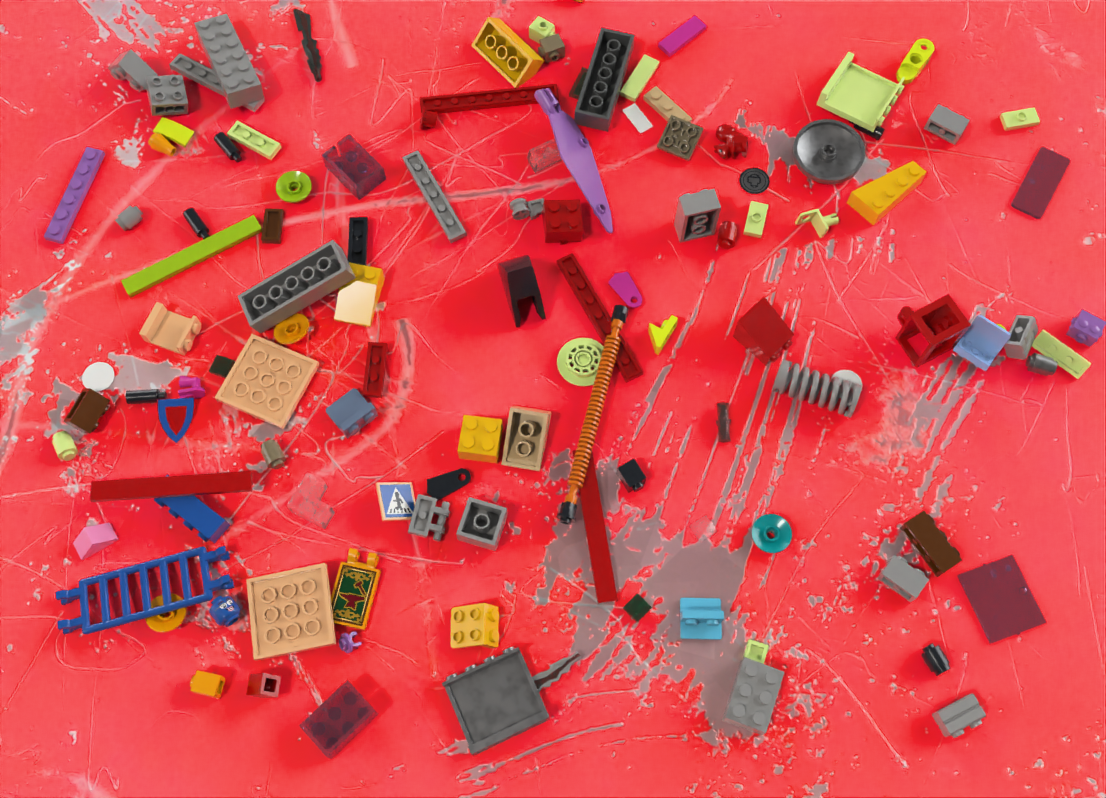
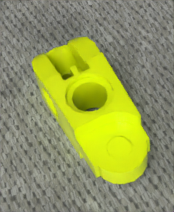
M921 38L913 44L896 73L898 82H900L902 77L905 78L903 84L911 83L916 79L935 49L933 42ZM921 46H926L927 49L924 50L921 48Z

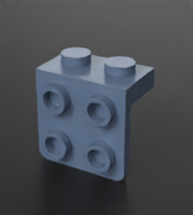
M355 388L326 408L327 415L347 439L378 416L374 405L371 402L368 403Z

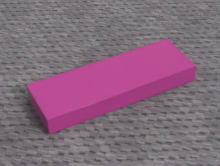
M694 15L660 41L658 47L671 57L706 30L707 25Z

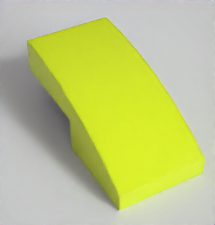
M163 117L153 130L154 133L162 134L168 141L172 140L184 148L194 135V131Z

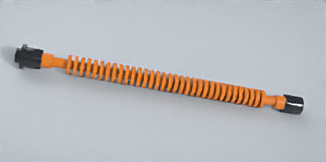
M615 305L611 317L612 332L611 335L606 336L583 422L584 425L582 426L578 441V448H576L574 462L572 463L567 485L570 486L569 494L566 495L565 501L561 504L560 512L556 516L560 519L559 522L565 525H571V523L576 521L577 490L583 487L586 469L588 468L593 449L592 446L594 445L599 426L598 423L600 422L621 342L618 334L622 330L623 323L626 322L629 311L623 305Z

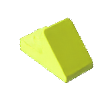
M671 315L669 320L665 319L661 328L649 323L648 333L655 354H660L676 328L677 317Z

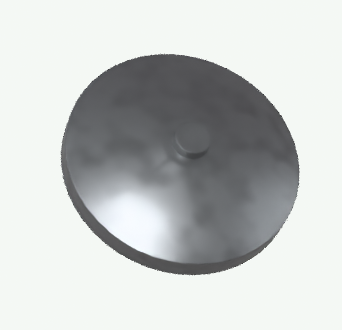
M822 119L807 124L799 131L793 144L792 153L796 166L805 176L823 184H838L851 179L858 173L865 159V146L860 135L851 126L837 120Z

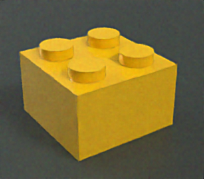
M464 415L457 450L459 459L498 463L503 432L502 419Z

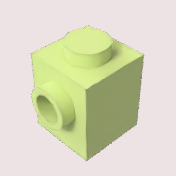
M537 16L529 26V38L539 44L540 39L556 34L555 25L540 16Z

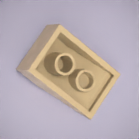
M515 405L510 407L501 465L540 471L549 431L551 411Z

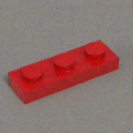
M368 342L363 397L382 398L388 351L387 343Z

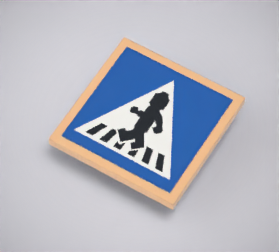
M377 482L376 489L382 521L411 520L416 503L412 482Z

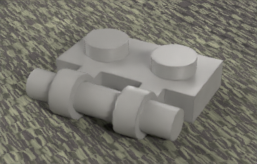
M418 494L408 533L427 538L428 532L432 531L434 532L433 540L441 541V537L446 529L444 527L446 518L450 514V503L443 501L441 508L436 507V498ZM433 514L439 516L437 525L431 523Z

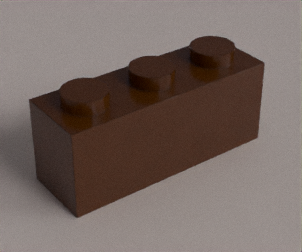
M922 511L900 527L937 577L962 561L958 550L950 545L945 533L936 527L934 519L929 514H926L925 511Z

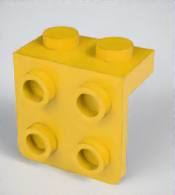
M487 603L453 607L451 610V647L455 649L473 646H483L491 649L498 648V607Z

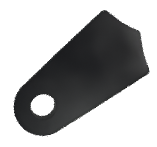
M461 468L427 479V493L439 501L467 485L471 480V475L468 470ZM465 475L466 478L465 480L460 481L459 476Z

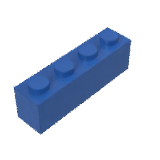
M195 496L154 499L162 508L165 505L169 507L170 510L168 512L176 519L179 516L184 519L183 524L191 531L194 528L198 530L199 533L197 535L205 542L210 540L215 544L230 526L225 519Z

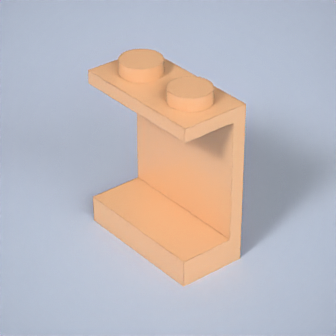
M156 302L139 334L148 343L185 356L187 351L191 349L195 336L199 334L202 324L195 315L190 319L168 311L164 304Z

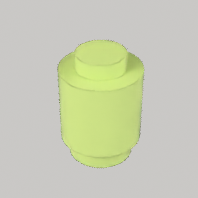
M60 431L54 434L52 444L58 458L65 461L75 458L78 450L72 436L67 431Z

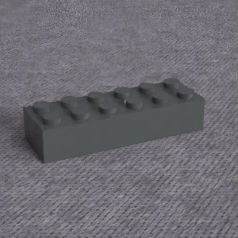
M601 27L574 112V121L577 125L608 132L634 48L635 35Z

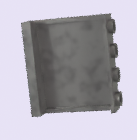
M509 647L502 651L503 654L495 657V655L484 659V663L476 666V664L465 668V672L457 675V673L449 675L445 678L446 681L442 683L466 737L470 753L473 756L550 720L518 647Z

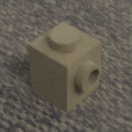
M559 33L539 40L540 47H538V53L541 58H544L546 63L565 57V45Z

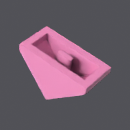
M111 523L84 527L73 544L81 560H84L119 539Z

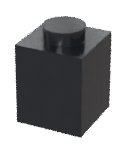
M635 459L617 468L616 474L628 493L633 490L637 492L644 487L646 476Z

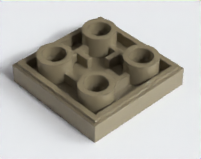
M671 115L657 144V148L689 161L704 128Z

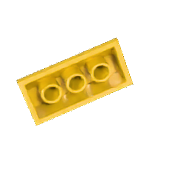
M488 17L471 45L515 88H518L536 75L544 62L500 18Z

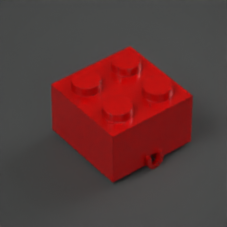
M580 199L544 200L542 218L545 243L565 245L567 242H581L583 224Z

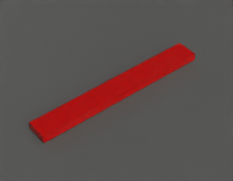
M557 84L420 97L421 113L423 106H425L427 111L442 114L539 104L534 93L545 88L551 89L558 102L559 95Z
M571 253L556 260L566 281L601 341L605 344L606 336L611 335L612 332L610 315L574 254ZM619 332L618 337L621 339L615 365L627 383L642 376L643 371Z
M572 450L573 459L575 457L576 450ZM591 451L583 487L579 489L597 604L618 602L593 452Z
M238 471L91 481L90 501L107 502L252 492L253 472Z

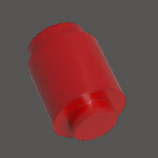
M724 221L719 227L717 244L722 249H730L735 246L737 227L734 222Z

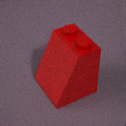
M765 297L759 300L738 320L733 337L765 366L770 362L774 363L781 354L779 353L783 349L786 351L793 344L792 339L794 333Z

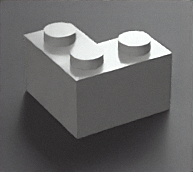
M132 49L120 53L107 68L115 79L120 81L127 79L130 82L129 85L139 91L146 89V76H158Z

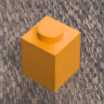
M197 670L196 674L191 678L190 691L220 699L226 678L221 675Z

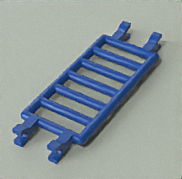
M201 546L81 579L78 583L79 588L56 592V599L61 600L62 605L80 599L81 617L57 621L58 629H63V634L66 635L82 628V633L87 635L210 601L213 598L212 592L234 588L233 579H230L229 574L221 576L216 580L211 581L208 563L230 560L229 551H226L225 546H221L214 551L207 552V549ZM199 556L204 594L192 597L187 559ZM179 561L184 599L172 602L167 564ZM159 566L163 605L151 608L147 569ZM139 572L143 611L131 614L128 575ZM119 577L123 616L111 619L107 580ZM99 583L102 622L90 625L87 586Z

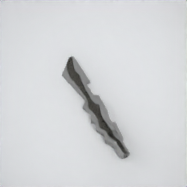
M575 652L567 658L564 657L549 665L550 668L547 671L534 675L532 678L538 692L543 687H550L551 683L559 681L562 674L568 673L571 665L581 659L580 654Z

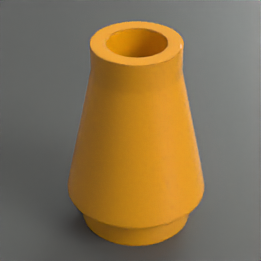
M154 133L149 138L148 144L151 146V149L167 154L170 157L175 154L176 147L162 134Z

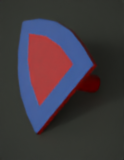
M193 397L157 400L158 419L166 435L175 443L184 436L190 426L194 409Z

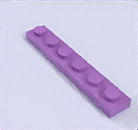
M86 147L43 236L46 240L60 244L64 243L104 159L105 153L103 150Z

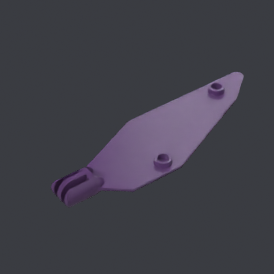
M550 88L537 90L534 96L543 112L549 117L560 157L592 207L594 214L598 217L605 230L611 234L613 232L611 210L589 141L584 137L574 119L560 109V104Z

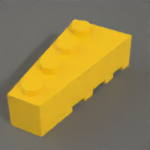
M911 161L852 191L847 204L874 226L921 184L927 172L916 162Z

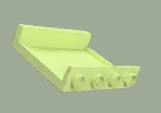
M848 51L822 90L816 105L874 132L877 126L881 127L885 119L883 116L887 117L892 108L890 105L894 106L898 98L897 95L900 96L905 87L902 85L905 78L902 77L899 84L852 63L855 54Z

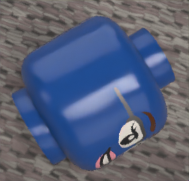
M218 596L211 602L212 606L209 613L219 626L225 625L229 627L240 618L241 609L231 596Z

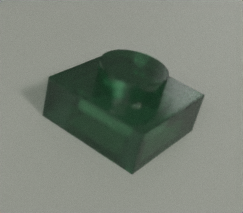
M638 593L623 607V610L637 623L652 609Z

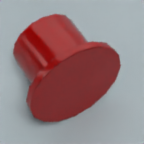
M423 106L419 129H422V126L435 128L438 113L427 111L425 106Z

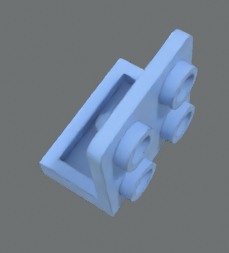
M978 315L953 351L972 362L976 367L986 371L996 355L1010 339L1011 334L986 317Z

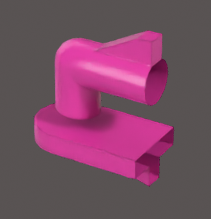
M180 376V388L192 386V388L178 390L180 398L193 397L197 399L205 396V389L201 387V380L198 377Z

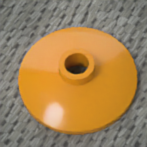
M293 314L278 323L274 329L276 341L281 344H292L303 338L309 329L307 317L302 314Z
M171 593L172 602L183 600L180 596ZM160 595L151 601V608L163 605V596ZM187 608L145 618L152 630L159 633L169 632L176 629L183 622Z

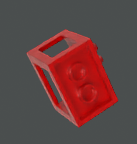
M948 294L915 312L910 307H903L897 316L902 328L895 338L914 366L918 368L953 349L971 324ZM922 333L929 345L919 357L907 340ZM942 343V346L934 349L938 344Z

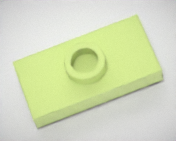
M1035 107L1004 112L999 116L1005 131L1036 126L1040 123Z
M755 201L750 202L743 235L761 238L769 204Z

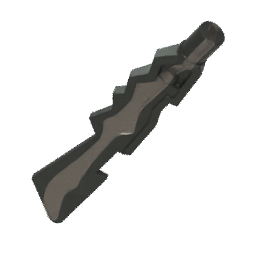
M293 9L298 32L302 31L304 39L301 42L305 54L309 58L307 60L309 68L314 75L315 81L320 82L322 80L320 74L322 68L320 63L321 56L316 48L317 41L311 38L310 15L298 9Z

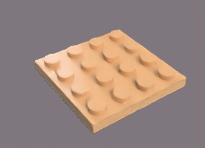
M251 334L216 394L215 399L284 429L320 364L316 360Z
M326 563L246 579L254 660L258 661L336 645Z

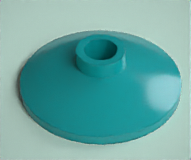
M766 514L755 521L752 527V539L755 545L762 551L779 553L790 544L792 530L789 523L783 517L776 514ZM767 533H773L774 538H769Z

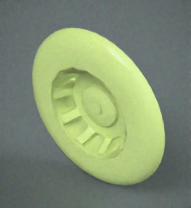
M576 338L567 342L561 348L557 357V366L562 377L569 383L577 386L593 385L604 346L590 338Z

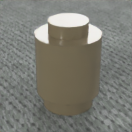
M274 439L263 442L260 446V452L268 468L279 469L284 466L286 457L279 443L275 442Z

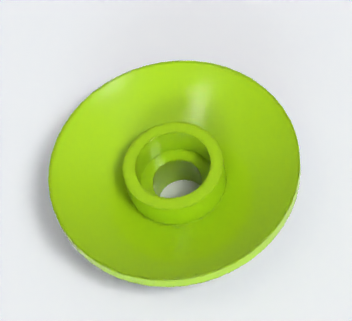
M301 171L286 172L280 176L276 183L277 195L283 201L289 203L304 200L312 189L310 178Z

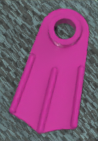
M628 271L615 273L608 281V284L629 307H639L642 304V296ZM636 299L637 302L632 303L631 300Z

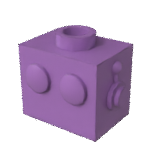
M1082 309L1070 321L1071 326H1069L1066 335L1074 338L1079 343L1091 347L1103 335L1102 332L1106 321Z

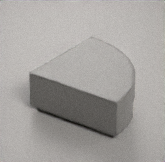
M544 198L527 202L531 220L536 219L542 214Z

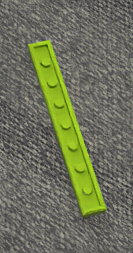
M252 215L121 280L131 298L261 233L262 228L256 217Z

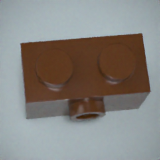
M83 388L63 422L82 433L90 434L97 428L99 424L97 421L100 416L104 415L108 410L110 400L90 388Z

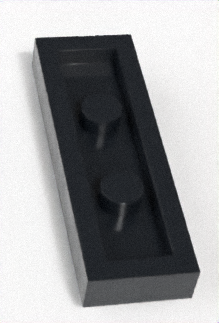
M349 217V263L367 266L368 217Z

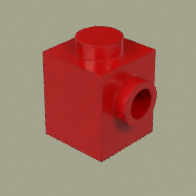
M267 673L250 674L246 695L259 698H278L281 676Z

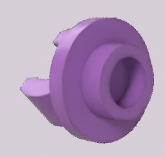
M351 632L349 635L347 633L341 634L339 647L342 651L349 654L353 649H357L362 644L361 642L354 643L352 641V638L356 637L357 632Z

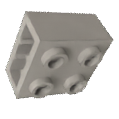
M182 75L146 76V89L152 116L188 114V99Z

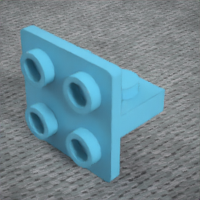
M680 598V638L721 640L722 621L724 620V611H721V599Z

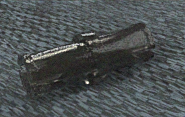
M725 402L716 404L718 442L722 443L731 441L729 403Z

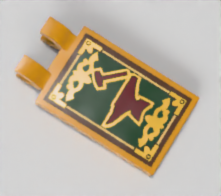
M349 548L347 563L341 562L331 596L334 624L365 631L381 571L376 569L379 556L376 553L369 552L367 564L357 562L360 552L357 549Z

